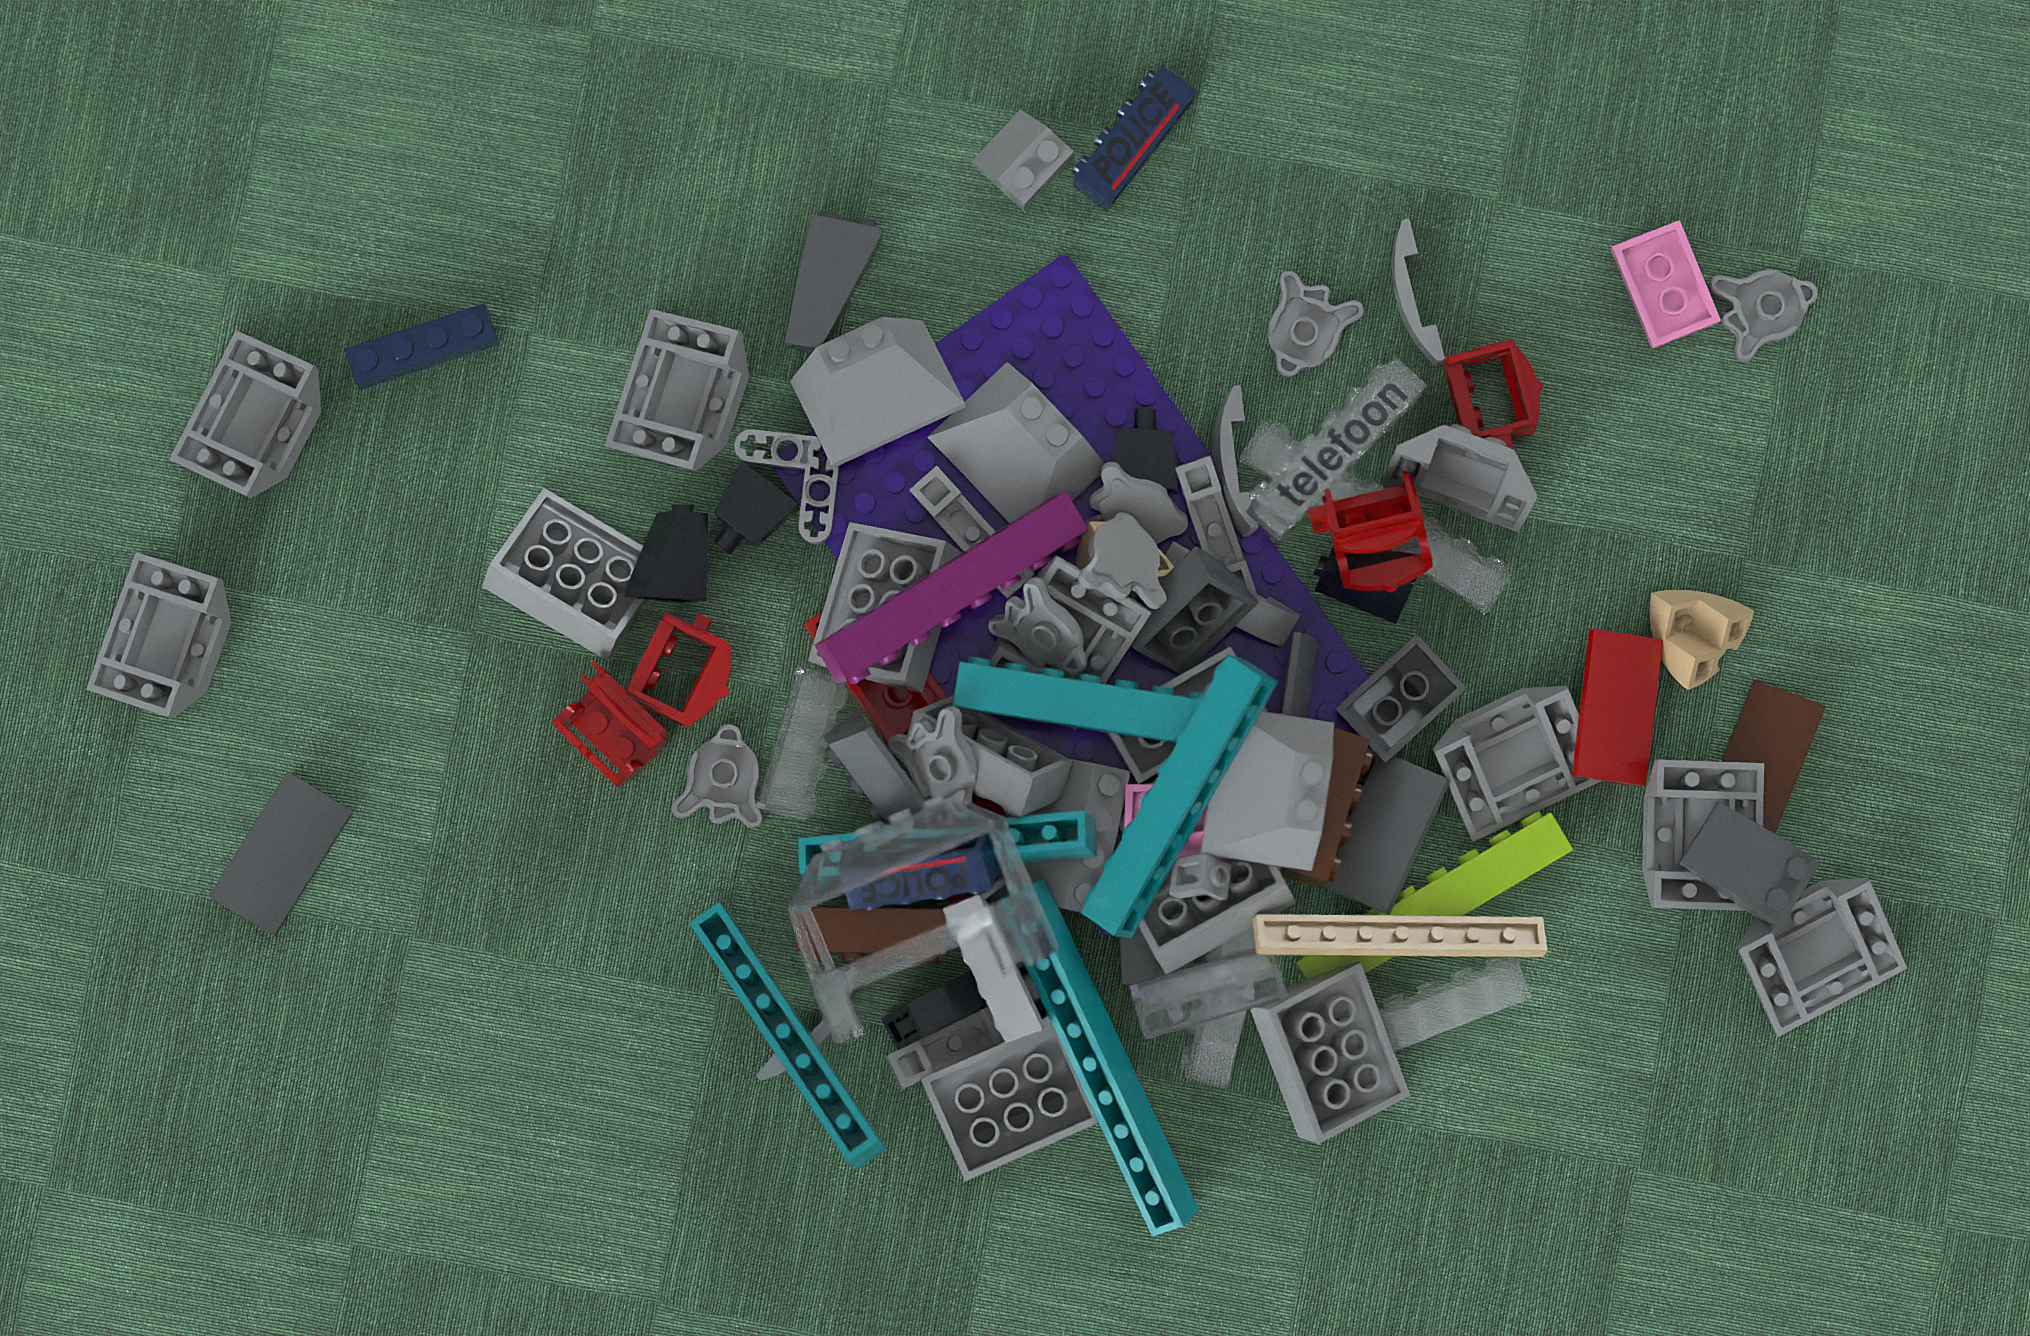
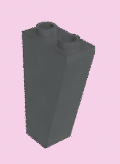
M820 211L819 215H810L784 341L787 348L813 352L817 346L830 340L882 242L883 228L877 227L876 221L865 218H856L855 223L841 220L842 215L830 211Z

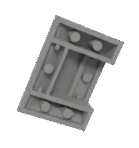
M650 309L604 446L692 471H697L726 447L749 379L742 332Z
M893 317L876 319L817 346L790 380L832 468L966 407L922 320Z
M236 330L169 460L250 499L288 478L321 414L318 367Z
M1008 362L965 401V408L952 413L928 436V439L1008 523H1011L1059 493L1067 492L1073 502L1101 475L1102 466L1105 464L1080 432L1032 382Z
M1442 425L1397 445L1381 481L1382 484L1390 487L1404 485L1402 471L1408 470V474L1413 476L1418 497L1515 532L1520 531L1537 499V494L1514 449L1506 447L1507 444L1497 438L1487 437L1483 439L1472 435L1468 428L1460 425H1451L1450 427Z
M136 552L86 690L171 719L207 693L232 624L223 580Z
M1055 556L1038 572L1036 578L1044 582L1051 599L1065 608L1075 618L1081 629L1083 651L1087 659V665L1079 674L1101 677L1100 684H1106L1151 615L1152 610L1128 596L1125 599L1119 600L1104 587L1094 589L1082 587L1078 581L1079 573L1082 570ZM1001 637L997 638L988 657L991 660V667L1005 669V663L1008 662L1026 665L1027 672L1041 674L1042 668L1058 670L1056 669L1057 665L1046 663L1043 667L1033 663L1013 642ZM1064 671L1063 678L1078 680L1079 674L1072 675Z
M1567 686L1531 687L1516 690L1455 719L1434 746L1433 751L1445 778L1451 781L1448 787L1472 842L1601 782L1600 780L1572 775L1579 714Z
M1261 711L1208 803L1200 854L1207 853L1212 856L1312 871L1322 833L1333 760L1334 723Z
M1655 760L1644 795L1642 873L1651 908L1746 911L1678 863L1717 802L1723 803L1763 826L1764 763Z
M1868 878L1821 880L1803 890L1782 925H1767L1755 917L1737 945L1740 956L1777 1037L1908 969Z

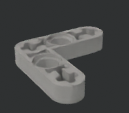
M755 429L741 432L736 437L734 446L738 458L743 462L753 465L805 470L798 524L799 532L807 543L813 545L822 544L827 541L832 532L840 465L832 468L827 459L825 470L826 472L833 471L832 478L823 474L810 475L811 469L819 471V458L813 456L814 452H819L822 449L818 437ZM749 437H754L758 445L768 446L767 438L774 439L771 446L772 459H764L767 452L762 450H755L753 456H747V452L741 448V444L748 443ZM784 441L794 442L798 447V454L791 461H784L777 455V448ZM817 481H823L830 487L829 497L824 501H815L809 495L810 486ZM807 505L818 509L829 507L828 514L820 511V524L826 526L825 531H819L817 537H811L810 530L805 529L806 524L813 522L814 515L813 510L806 512Z

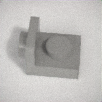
M1207 853L1177 858L1172 867L1169 895L1181 899L1208 894L1218 900L1226 899L1228 896L1231 865Z

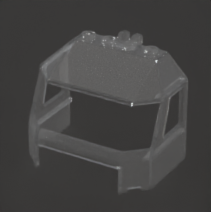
M941 794L922 802L925 810L911 815L908 808L889 816L891 824L887 826L880 820L854 831L857 838L843 844L841 837L820 845L823 853L813 856L787 907V911L816 1000L835 1045L850 1040L852 1036L857 1038L866 1034L848 993L853 989L985 934L1004 977L1016 972L1013 964L1025 959L1029 966L1045 959L1059 949L1003 816L957 797L945 800L944 795ZM985 833H990L1011 895L1010 897L836 970L810 907ZM1011 860H1012V862H1013V864H1014V867H1015V869H1016V871H1017V874H1018V876H1019V879H1020V881H1021V883H1022L1023 890L1021 889V887H1020V885H1019V882H1018V880H1017V877H1016L1014 868H1013V866H1012ZM800 911L804 917L811 937L814 941L819 956L825 967L826 972L821 973Z

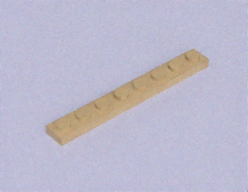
M1256 914L1253 919L1256 954L1544 957L1548 951L1543 917Z

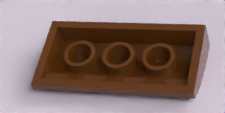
M1754 680L1721 762L1764 763L1763 827L1776 833L1826 706Z

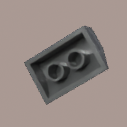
M1195 546L1159 581L1167 600L1161 608L1151 609V615L1131 645L1133 649L1181 675L1190 670L1258 604V601L1219 559ZM1142 600L1139 601L1140 604L1149 608Z
M859 710L823 735L829 745L824 749L825 753L836 767H839L841 764L846 767L850 773L845 778L858 796L863 792L867 795L872 803L866 807L879 824L886 820L892 829H896L929 817L934 813L925 798Z

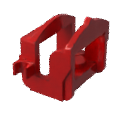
M1510 339L1481 346L1444 358L1442 366L1458 425L1468 428L1472 435L1483 439L1493 437L1502 440L1507 444L1506 447L1514 449L1512 440L1535 433L1540 415L1539 393L1543 389V383L1536 379L1532 366L1513 340ZM1501 359L1517 422L1479 431L1480 428H1484L1482 414L1479 406H1472L1470 393L1474 392V384L1470 372H1463V368Z
M1408 470L1402 471L1404 485L1333 501L1330 488L1325 489V495L1322 496L1324 505L1308 510L1313 533L1330 531L1343 587L1362 591L1384 589L1388 592H1394L1398 586L1420 577L1433 567L1419 498L1413 476L1408 474ZM1417 536L1421 554L1353 570L1348 568L1345 552L1373 553L1397 547Z
M665 612L626 692L638 704L684 727H691L695 722L704 717L720 698H725L729 695L727 682L731 669V645L727 641L707 632L713 621L711 618L698 612L691 625ZM676 631L712 648L681 712L645 694L647 688L652 691L654 690L661 677L662 671L657 668L663 656L669 658L678 643L679 638L674 636Z
M592 661L591 664L597 670L595 677L588 679L584 674H579L580 678L587 684L586 687L589 691L577 703H570L551 723L615 786L620 787L627 781H632L665 747L664 743L672 733L662 727L615 681V678L608 671ZM572 724L620 770L617 774L569 729Z

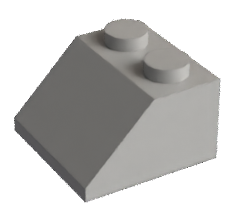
M1020 109L971 161V164L1025 212L1074 159V151L1047 126Z

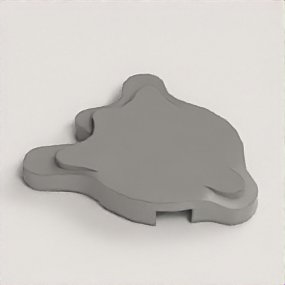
M1776 269L1758 271L1742 279L1716 275L1709 284L1711 293L1730 302L1732 305V310L1722 316L1721 323L1736 336L1734 355L1742 363L1753 359L1761 346L1767 343L1779 342L1790 337L1799 328L1809 306L1818 297V290L1814 283L1811 281H1801L1794 277L1791 278L1784 273L1778 272Z
M1285 271L1279 277L1281 301L1269 322L1268 340L1276 358L1277 372L1282 377L1292 378L1302 370L1314 368L1325 363L1336 350L1343 330L1362 318L1364 307L1356 300L1332 306L1328 302L1330 295L1328 286H1305L1295 272Z
M1108 462L1102 466L1101 477L1104 485L1090 496V506L1101 513L1084 521L1086 526L1089 522L1109 521L1117 513L1125 512L1137 520L1138 524L1152 537L1156 545L1171 536L1182 534L1187 529V515L1178 509L1176 503L1167 495L1166 488L1150 480L1131 477L1116 462Z
M1125 512L1117 513L1113 519L1101 524L1091 536L1088 546L1089 564L1079 573L1078 581L1086 589L1104 587L1119 600L1125 599L1132 590L1137 593L1149 608H1161L1166 602L1167 597L1158 581L1160 565L1158 547L1152 537L1138 524L1132 515Z
M1036 577L1030 578L1023 587L1025 602L1017 596H1012L1006 602L1005 614L996 615L989 621L990 632L995 636L1013 642L1027 658L1041 667L1046 663L1057 665L1056 669L1064 670L1072 675L1081 673L1087 665V659L1083 651V635L1077 621L1065 608L1051 599L1041 579Z
M949 706L940 711L936 730L933 729L929 721L920 720L914 724L909 736L897 734L890 737L887 747L891 754L901 759L906 765L912 782L924 798L932 797L939 801V805L945 807L951 814L959 816L968 812L971 808L972 793L977 781L978 767L974 753L961 731V712L957 707Z
M733 724L721 726L714 737L694 751L688 764L687 786L671 806L672 813L676 817L685 819L700 808L707 807L710 810L711 822L717 825L734 818L739 819L748 828L755 829L762 825L764 820L763 814L756 802V791L760 783L759 762L754 752L743 741L741 731L737 726Z

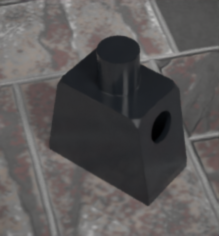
M1136 408L1134 411V429L1119 428L1112 462L1119 464L1124 472L1131 477L1158 483L1167 489V493L1176 494L1177 477L1171 431L1156 430L1157 410Z
M742 462L715 510V516L726 526L713 542L730 555L743 538L757 548L797 512L799 505L746 463Z

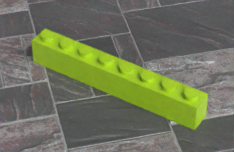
M1537 811L1520 821L1523 828L1511 835L1508 829L1489 839L1488 841L1492 847L1479 854L1477 849L1474 848L1457 858L1460 864L1457 868L1447 872L1445 867H1442L1425 877L1429 884L1418 891L1415 890L1413 885L1401 891L1390 915L1375 909H1371L1363 915L1463 916L1573 851V848L1552 813L1550 812L1542 816L1540 811ZM1300 955L1302 959L1295 964L1306 980L1357 961L1361 962L1364 973H1367L1394 956Z

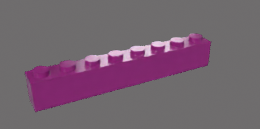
M1067 492L1056 494L814 646L836 683L849 680L851 685L869 676L871 673L868 668L878 661L883 666L899 657L901 653L898 649L910 642L913 647L932 636L929 629L940 623L942 628L961 618L962 616L959 611L970 604L972 609L990 600L992 597L989 592L999 585L1004 590L1020 581L1022 578L1019 573L1030 567L1032 571H1035L1051 561L1049 554L1058 548L1063 553L1081 542L1078 536L1089 529Z

